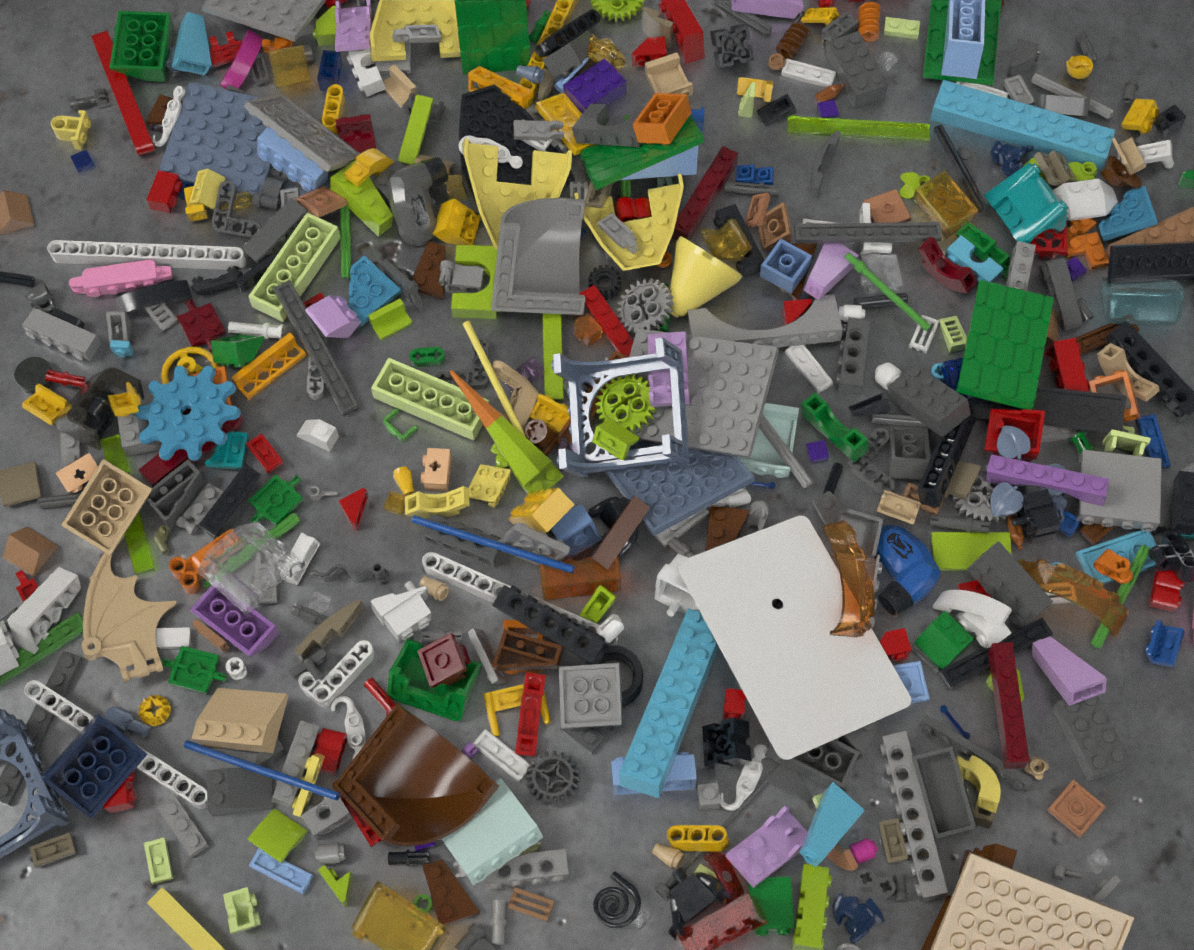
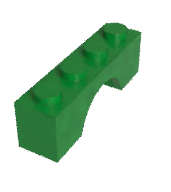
M813 393L801 403L802 416L853 462L868 452V439L855 427L849 429L834 416L828 403L817 393Z

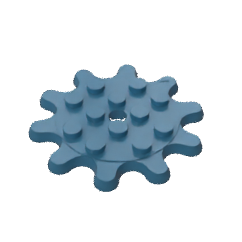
M177 366L174 369V379L168 384H161L158 381L150 382L148 389L154 395V399L147 405L138 406V412L135 413L138 419L149 421L148 427L139 434L140 442L142 444H149L153 441H160L162 445L159 450V456L162 460L171 459L179 449L186 450L190 460L196 461L202 456L201 449L205 442L212 441L217 445H223L227 442L228 436L222 430L223 423L227 420H236L241 415L238 407L229 406L226 403L227 398L236 391V385L230 381L219 385L214 384L213 380L216 370L211 366H205L197 376H189L187 368ZM186 407L191 409L188 415H182Z

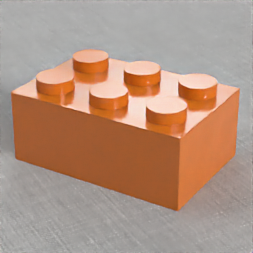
M655 93L632 124L638 143L670 144L692 113L687 94Z

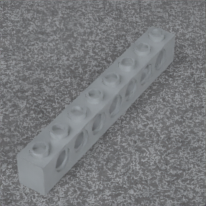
M907 732L882 736L883 743L880 744L882 756L887 755L888 763H885L887 775H892L893 782L890 783L892 795H897L898 802L895 803L897 815L902 814L903 822L900 823L902 835L907 834L908 842L905 843L907 855H912L914 862L910 863L912 875H917L919 882L915 884L918 897L922 896L923 902L948 897L926 805L912 760L913 755ZM895 753L903 754V758L900 760H894L892 756ZM905 772L908 774V777L905 780H900L897 778V775ZM905 792H911L913 797L910 800H905L902 798V795ZM910 812H916L919 816L915 820H910L907 818V815ZM915 832H922L924 837L921 840H915L912 838V835ZM920 852H926L929 858L921 861L917 856ZM930 872L934 875V879L927 882L923 880V875Z

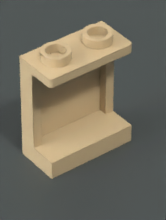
M678 53L645 63V75L654 94H687L688 97L693 95V84L688 82L680 66Z

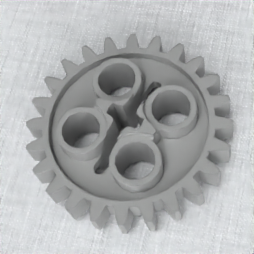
M652 278L649 282L644 279L642 284L637 281V286L635 287L631 284V290H625L626 296H620L623 301L617 303L620 308L616 309L619 313L617 318L626 331H629L632 335L636 334L637 328L653 331L656 328L660 330L659 324L665 325L664 319H670L667 314L673 312L670 306L674 305L671 301L674 297L670 294V289L658 279L654 281Z
M986 465L985 470L981 468V472L975 482L979 486H973L967 500L953 496V501L956 502L955 508H961L959 514L966 513L965 519L973 517V520H987V522L994 519L998 523L999 517L1005 519L1006 515L994 517L989 503L994 489L991 486H997L998 484L986 481L988 465ZM970 501H976L978 503L972 504Z

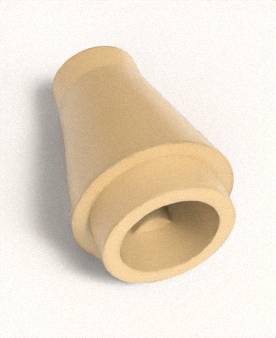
M424 576L419 583L421 587L426 586L428 593L435 600L443 601L449 593V587H447L446 583Z
M657 843L652 851L653 855L657 856L671 869H678L685 857L681 850L661 845L660 843Z

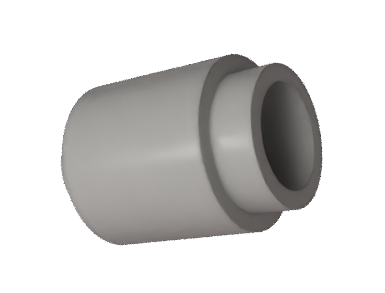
M334 842L318 845V849H315L316 862H320L322 866L341 863L342 860H346L345 844Z

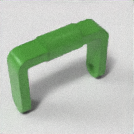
M395 408L383 419L387 430L394 437L405 441L418 427L414 425L402 435L397 428L388 422L399 413L400 410Z

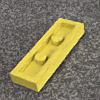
M316 753L308 758L305 765L307 772L301 780L316 784L324 755ZM304 789L300 790L299 796L295 797L292 808H294L293 815L301 817L304 810L308 808L313 792Z

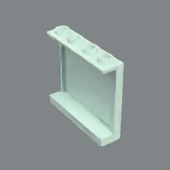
M765 403L763 415L789 450L793 452L799 408ZM758 428L751 458H738L749 471L755 472L758 475L770 474L777 478L789 477L790 467L786 465L761 429Z
M501 778L496 781L500 786L483 808L464 826L440 839L468 876L472 885L484 880L489 874L500 869L505 863L519 856L521 852L543 838L537 824Z

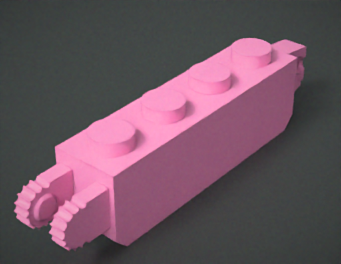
M150 259L87 268L82 272V276L71 278L69 286L74 294L98 297L106 294L115 295L120 292H132L144 287L160 284V282L173 279L170 266H157Z

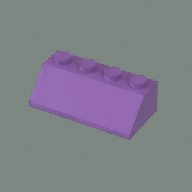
M217 580L190 609L192 613L249 657L265 650L280 634L272 622Z

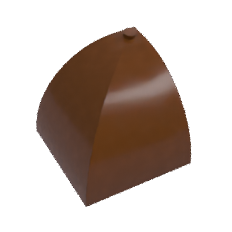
M397 703L333 785L383 841L399 846L424 845L452 834L469 822L500 786L461 750Z

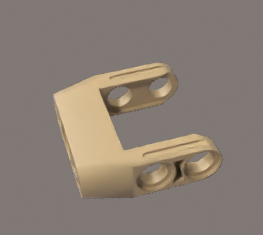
M493 361L492 368L497 378L514 389L509 402L524 430L536 402L538 391L527 378L504 362ZM504 411V414L499 412L508 422H510L506 411Z

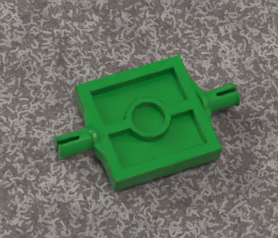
M275 474L248 500L249 504L258 512L250 519V522L256 526L264 518L276 526L283 521L304 500L294 489L302 479L295 475L287 482Z
M181 646L174 660L164 657L161 659L162 666L171 668L168 684L207 694L214 679L225 682L227 674L217 672L220 656L213 653Z

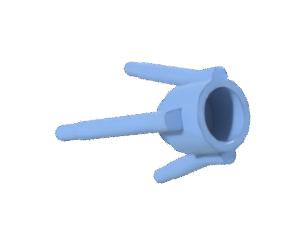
M588 57L582 61L583 64L574 69L568 76H559L555 80L554 86L558 92H564L563 85L571 81L570 79L589 60Z

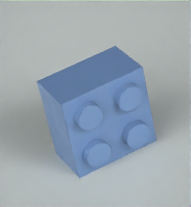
M780 238L762 263L760 277L792 294L811 267L812 255Z
M582 504L572 508L551 528L556 539L563 541L565 545L570 547L567 554L568 559L573 558L602 540L596 526Z

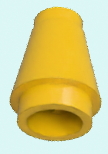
M407 466L395 469L393 471V478L403 495L413 494L415 491L411 470Z

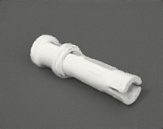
M230 321L228 325L229 333L262 335L264 339L278 338L279 340L286 335L285 324L280 326L270 325V323L259 325Z

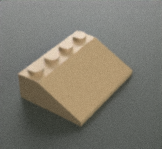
M103 459L61 526L111 556L153 489Z
M217 688L197 718L191 739L206 747L274 753L289 695L286 693Z

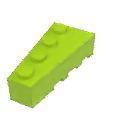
M355 160L331 177L330 190L347 200V207L379 237L392 227L393 214L369 177L358 187L344 177V172L356 163Z
M804 864L802 867L792 950H823L824 938L822 937V932L826 928L827 916H824L825 908H828L830 897L826 894L827 887H831L832 875L829 874L828 867H814L810 864Z

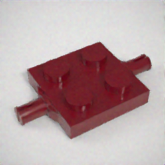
M192 299L187 300L185 304L189 311L176 316L191 347L207 344L212 353L211 341L226 335V331L211 302L201 307H196Z

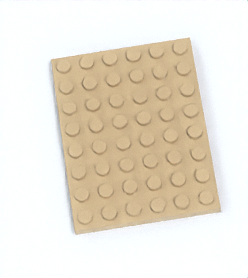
M970 852L931 950H1122L1134 917Z

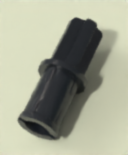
M407 849L406 852L388 853V865L407 864V866H410V864H427L430 862L429 851H410Z

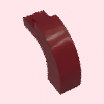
M928 237L918 248L923 257L921 261L923 267L935 280L945 287L956 292L968 294L978 282L970 267L956 265L943 254L934 237Z

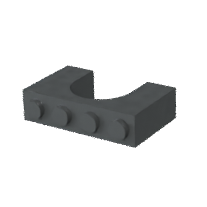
M590 103L572 127L576 143L639 147L641 143L637 141L632 124L642 112L644 106H637L624 122L613 126H605L610 120L606 104Z

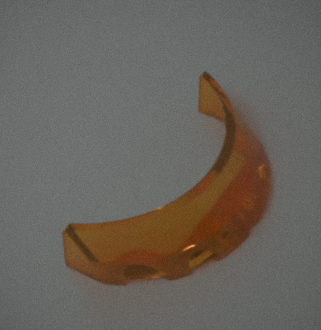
M842 520L824 525V532L829 539L837 561L842 586L841 617L836 628L830 631V635L857 638L864 636L863 634L871 629L870 617H874L875 610L874 588L871 573L866 568V554L856 542L857 533L849 523Z
M1024 559L1017 561L1043 591L1064 598L1083 608L1096 617L1109 630L1112 637H1117L1129 614V610L1118 601L1120 597L1115 592L1106 591L1103 588L1104 584L1097 579L1061 563L1051 565L1044 559H1037L1036 562H1026Z

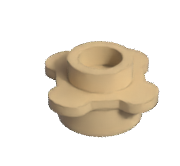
M1032 756L1030 758L1031 762L1024 770L1027 774L1030 773L1035 776L1036 780H1041L1044 772L1049 769V765L1037 756Z

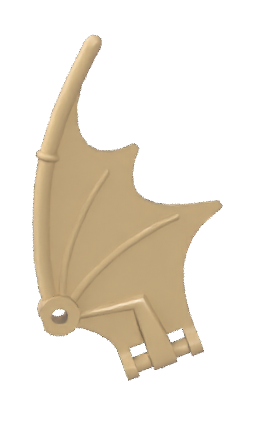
M104 552L93 575L89 578L90 583L86 594L83 615L84 641L81 644L84 657L87 660L105 657L114 661L120 668L124 683L134 677L141 678L150 675L149 673L154 671H164L156 646V629L162 616L174 607L177 602H150L139 599L134 592L138 576L134 575L127 578L115 576L111 571L113 553L110 556ZM154 659L155 663L146 664V661ZM134 665L135 669L130 671L126 670V667Z

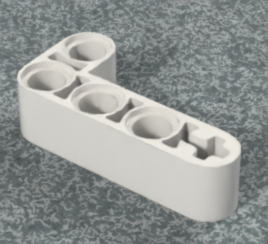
M365 640L359 641L322 681L320 679L315 681L310 672L301 674L298 682L302 691L320 707H329L333 700L339 697L373 661L375 653L371 643ZM349 664H356L355 668L351 670L346 669ZM336 678L342 679L341 683L337 685L333 684V681ZM307 681H314L311 686H304ZM328 693L325 699H319L320 694Z

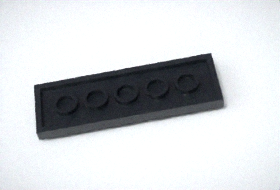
M1194 241L1110 246L1107 283L1194 279Z

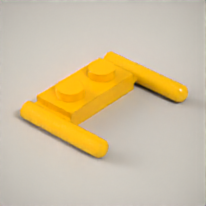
M523 684L483 694L491 732L495 737L500 735L495 712L519 707ZM544 692L541 715L543 723L550 724L551 718Z

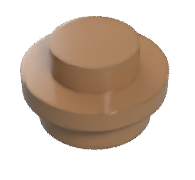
M779 53L771 55L768 62L772 70H779L786 64L784 56Z

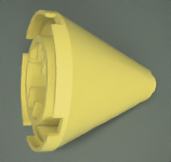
M680 236L676 242L670 294L674 297L671 300L674 305L670 306L673 312H670V314L676 318L686 316L688 310L699 308L738 283L742 275L702 248Z

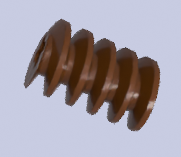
M792 23L777 44L776 52L784 56L785 60L786 58L793 60V57L800 51L804 42L807 41V37L811 35L809 28L801 23Z

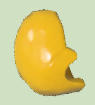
M1071 56L1070 60L1066 61L1068 74L1078 80L1089 76L1094 68L1092 60L1087 56Z

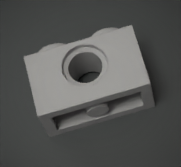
M324 797L318 805H311L306 808L301 815L316 840L352 818L341 798L336 801ZM324 811H331L328 818H321V814Z

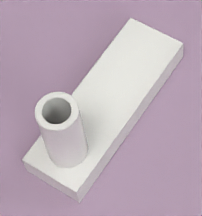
M1171 140L1136 146L1145 164L1161 161L1166 169L1174 166ZM1116 150V158H1118L1123 163L1118 151Z
M862 203L859 211V223H871L870 203ZM860 243V259H868L870 253L891 254L892 243Z

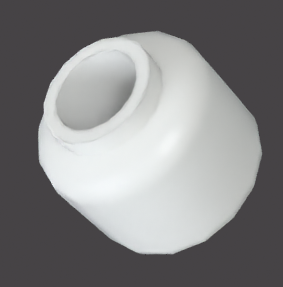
M884 363L876 368L875 381L888 390L887 386L901 376L902 371L892 363Z

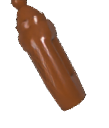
M844 83L841 85H830L818 92L814 99L817 103L829 101L835 98L845 85Z
M1008 516L1006 522L1010 537L1014 544L1018 546V549L1022 550L1024 542L1022 525L1014 527L1012 519L1018 518V516Z

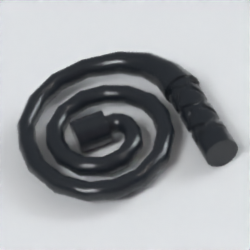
M614 871L610 878L623 887L635 901L632 915L622 923H610L601 916L598 910L599 899L603 894L610 891L621 894L625 902L624 908L617 915L609 914L605 909V903L609 899L615 900V903L612 902L607 908L613 914L618 910L620 904L619 898L616 895L610 894L601 900L600 909L602 914L607 919L617 920L627 913L629 908L628 895L617 887H607L600 890L595 896L593 908L595 915L601 923L610 928H622L630 925L636 919L641 909V898L636 887Z

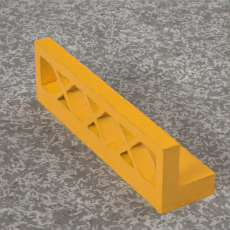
M481 66L468 72L469 92L478 90L474 87V82H477L480 89L495 84L501 89L502 93L511 97L512 102L513 100L519 102V105L524 109L525 102L533 98L532 90Z
M289 332L231 378L236 388L249 400L307 355L296 343L295 337ZM294 348L299 352L296 357H288V353ZM277 361H284V366L280 369L273 368L274 363ZM269 372V377L266 380H259L261 373ZM248 383L255 384L254 389L249 393L243 388Z

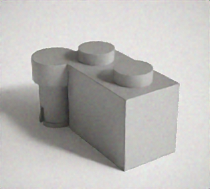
M448 260L441 261L439 269L441 274L438 283L444 286V282H446V292L477 293L483 290L485 281L484 268L479 266H463Z

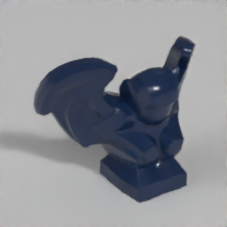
M996 141L990 153L993 163L998 164L1000 162L1002 165L1000 170L1008 178L1023 167L1022 162L1016 165V161H1020L1026 152L1033 151L1034 147L1033 145L1024 147L1011 146L1010 144L1002 145L1000 141Z
M839 893L834 900L832 911L835 922L840 925L844 917L849 918L844 923L847 933L851 935L849 940L852 944L861 940L869 932V929L875 926L876 922L883 923L885 921L881 910L871 897L866 901V904H859L858 897H843L842 893Z

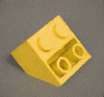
M455 198L440 205L436 226L432 234L448 244L473 245L481 216L476 215L473 210Z

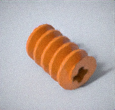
M867 2L862 4L858 10V31L865 42H873L879 38L880 5L875 2Z

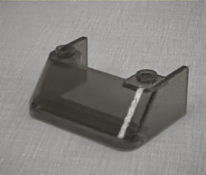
M114 367L94 374L56 416L57 428L100 451L101 444L97 431L83 424L87 419L85 409L89 408L95 395L100 397L103 391L107 390L111 385L127 392L126 382H130L132 387L136 388L140 400H143L144 393L141 380Z

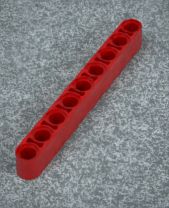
M108 31L92 35L91 38L138 156L155 151L126 75L109 68L113 43Z

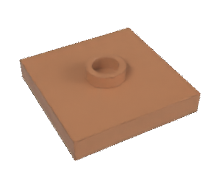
M325 186L296 198V201L318 218L347 205L345 198Z
M896 189L863 200V203H870V219L873 223H903L911 221V216Z
M1073 779L1046 811L1078 838H1081L1106 806Z

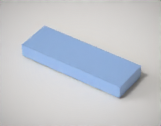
M259 848L249 864V867L304 895L314 877L307 871L285 860L282 864Z

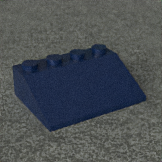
M97 713L41 778L72 805L92 819L148 754L101 714Z

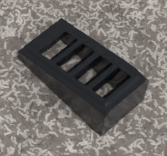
M788 94L756 110L764 126L797 113ZM770 110H774L776 114L772 115ZM765 112H767L769 115V118L767 119L764 115Z
M884 393L848 407L853 417L892 411L888 398Z

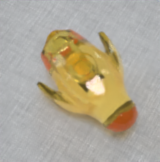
M591 33L587 56L594 62H600L605 58L619 71L626 64V58L618 47L613 44L611 39L603 38L601 40Z

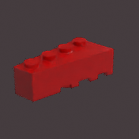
M660 0L661 3L658 4L660 13L664 15L665 20L673 22V37L685 64L704 59L703 30L686 1Z
M1076 338L1053 342L1044 350V355L1050 358L1048 366L1050 371L1055 372L1054 383L1056 388L1089 392L1090 384L1089 380L1085 377V364L1081 361V349L1079 343L1076 342Z

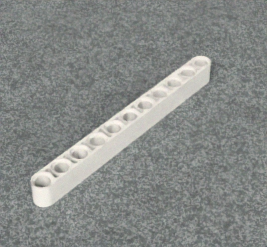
M54 240L47 246L53 261L61 264L115 265L151 259L157 266L227 270L229 267L233 268V266H237L239 270H242L247 264L245 255L239 247Z
M428 552L422 558L424 570L428 575L494 603L497 594L500 593L504 585L509 588L511 587L434 552ZM431 561L436 562L434 566L427 565ZM447 569L454 570L451 574L445 573ZM464 577H471V580L468 582L462 581ZM483 584L489 585V587L484 590L479 588ZM522 591L521 595L527 597L528 593ZM534 597L539 600L537 604L542 607L545 604L555 609L554 613L560 616L562 613L572 619L570 623H580L588 628V631L596 633V628L600 626ZM516 604L514 605V608H515V609H518V608L521 607V605H516ZM531 613V619L538 616V613ZM550 620L547 627L552 628L555 625V621ZM572 629L566 630L564 635L570 637ZM616 636L613 639L614 643L611 645H618V637ZM589 639L582 640V643H587Z
M32 680L24 687L25 694L34 703L79 732L85 728L80 727L83 720L89 719L90 722L94 718L39 681ZM40 688L37 695H32L34 689ZM56 698L55 704L48 706V702ZM73 709L70 716H64L66 710ZM141 748L148 755L136 769L196 808L205 809L208 807L207 790ZM149 762H155L153 769L146 770ZM167 772H171V778L167 781H163V775ZM183 783H188L186 791H179V787ZM199 794H205V799L202 802H196V797Z

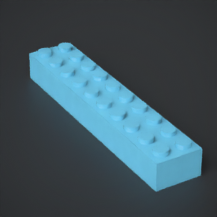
M946 80L942 82L930 120L1021 147L1033 145L1034 151H1040L1045 154H1049L1054 150L1062 153L1068 161L1081 164L1092 162L1099 170H1102L1115 133L1114 129Z
M687 609L620 769L619 785L621 787L660 798L719 650L715 638L699 611Z

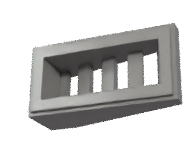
M164 303L143 308L163 332L178 321ZM167 316L170 317V318H168L166 321H164L163 323L160 322V321H162L163 319H165Z

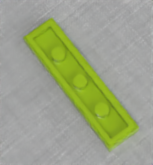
M416 94L398 161L401 164H414L415 158L419 156L434 103L433 98Z

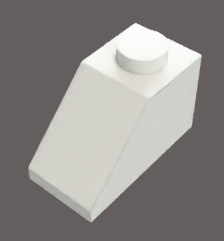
M320 419L306 420L297 433V437L328 452L331 451L339 438L336 427Z

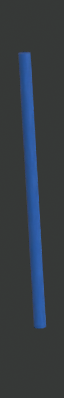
M416 515L412 517V523L565 572L573 573L575 566Z
M188 740L184 743V748L336 801L340 798L339 792Z

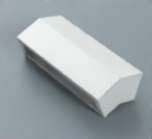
M301 532L277 577L288 583L298 585L320 543L315 538Z

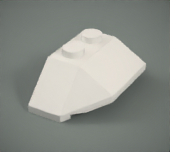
M1100 179L1063 183L1053 190L1060 201L1063 200L1069 207L1067 210V220L1070 221L1106 216L1118 203L1113 188Z

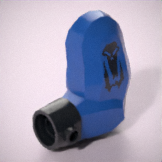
M898 525L882 526L876 556L880 555L879 562H882V565L895 581H891L878 595V599L890 615L898 617L912 608L914 604L923 600L934 589L939 581L941 572L926 545Z

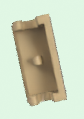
M884 489L876 511L914 524L921 503Z

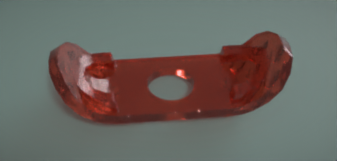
M723 852L704 854V860L713 868L717 879L724 885L726 892L731 895V899L726 897L727 908L730 910L739 908L744 901V890L731 862L726 858V854ZM723 871L731 874L732 880L730 882L723 879Z

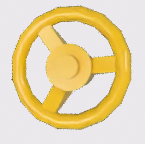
M201 347L179 349L171 354L162 366V384L169 383V368L179 357L180 360L177 366L187 368L189 375L201 372L204 367L196 364L195 360L189 357L188 354H199L206 357L213 368H218L219 364L214 363L211 352Z

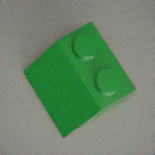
M238 334L212 340L214 363H222V366H231L233 364L234 367L245 366V363L254 360L264 341V336Z
M944 611L924 630L914 644L941 670L949 666L971 646L974 638Z

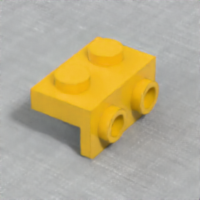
M1135 99L1121 123L1122 128L1139 130L1141 135L1143 133L1148 134L1159 115L1156 101L1151 99Z
M126 382L127 393L108 395L109 404L115 416L126 417L131 413L138 412V405H141L140 396L130 382Z
M37 384L35 394L22 402V408L52 426L67 415V400L52 392L49 388Z
M539 394L537 396V403L533 407L528 419L531 421L540 419L549 423L556 429L558 435L570 416L567 405L555 402L548 395L543 396Z

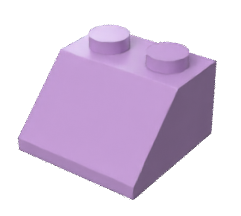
M329 295L305 310L326 337L349 338L361 323L357 318V314L348 307L346 300L341 296Z

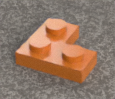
M1098 232L1067 238V258L1085 255L1090 270L1109 265V260Z

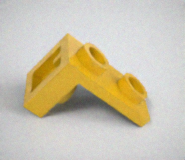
M836 7L808 8L805 11V15L801 18V22L825 23L827 26L840 17V14Z
M739 77L737 95L744 96L751 82H755V97L764 98L763 101L765 102L771 101L774 81Z
M194 186L184 188L187 204L185 210L189 221L194 222L208 219L206 206L203 204H189Z

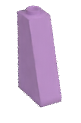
M732 0L733 11L795 19L804 7L802 0Z
M824 243L804 291L820 300L854 268L844 258L848 252L856 258L859 255L841 243Z
M1050 636L1033 642V659L1069 706L1106 692L1107 678Z

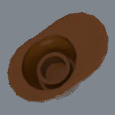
M1114 156L1108 157V165L1101 172V175L1110 185L1122 187L1127 184L1134 188L1141 187V180L1135 173L1130 175L1125 165Z

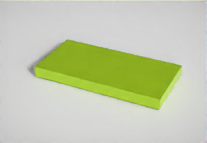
M932 532V558L940 571H968L967 568L998 541L1012 555L1010 532H989V534L982 532Z

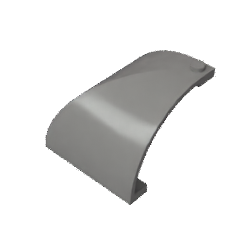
M545 198L530 200L512 206L502 215L491 311L583 315L585 296L579 295V250L585 207L584 199Z

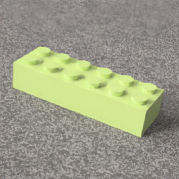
M307 212L248 296L252 307L284 322L287 314L277 298L273 287L290 280L299 297H301L339 242L340 233L338 227Z
M391 358L387 359L371 387L375 399L473 441L483 425L480 418L472 412L471 404L459 387Z

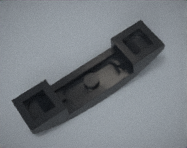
M179 280L144 287L115 298L118 311H126L128 315L138 312L139 309L169 301L178 302L190 299L192 295L188 281Z

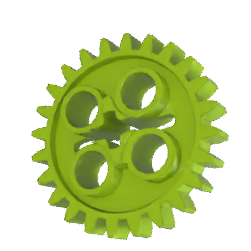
M590 0V5L593 6V9L599 15L602 14V19L607 16L608 21L614 18L615 22H617L618 18H621L622 22H624V17L630 20L631 14L636 17L637 12H641V7H644L645 0Z
M635 374L631 378L629 375H626L624 379L618 377L617 381L611 380V385L605 384L606 390L600 389L603 395H599L597 398L601 402H597L595 405L597 408H600L596 412L600 415L599 419L601 422L610 419L627 430L631 429L635 433V428L638 427L642 430V424L649 425L647 419H654L651 413H656L657 411L654 407H651L650 385L648 381L644 382L643 377H639L638 380ZM630 389H634L633 393L627 394ZM613 399H618L616 403L610 404ZM643 404L642 408L636 409L637 405ZM622 414H626L624 419H619Z

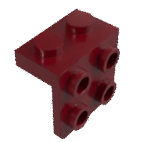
M370 114L335 119L339 138L361 154L368 149H376Z

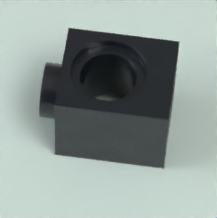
M1173 105L1158 115L1154 125L1158 131L1168 136L1183 126L1187 116L1176 105Z

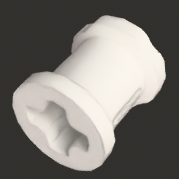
M233 657L227 661L226 670L232 679L242 680L246 677L247 668L240 658Z

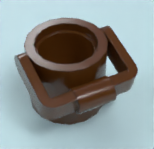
M534 419L527 424L525 428L526 438L543 454L548 456L558 443L556 429L540 419Z

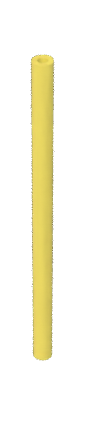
M470 321L464 322L463 326L511 424L525 436Z

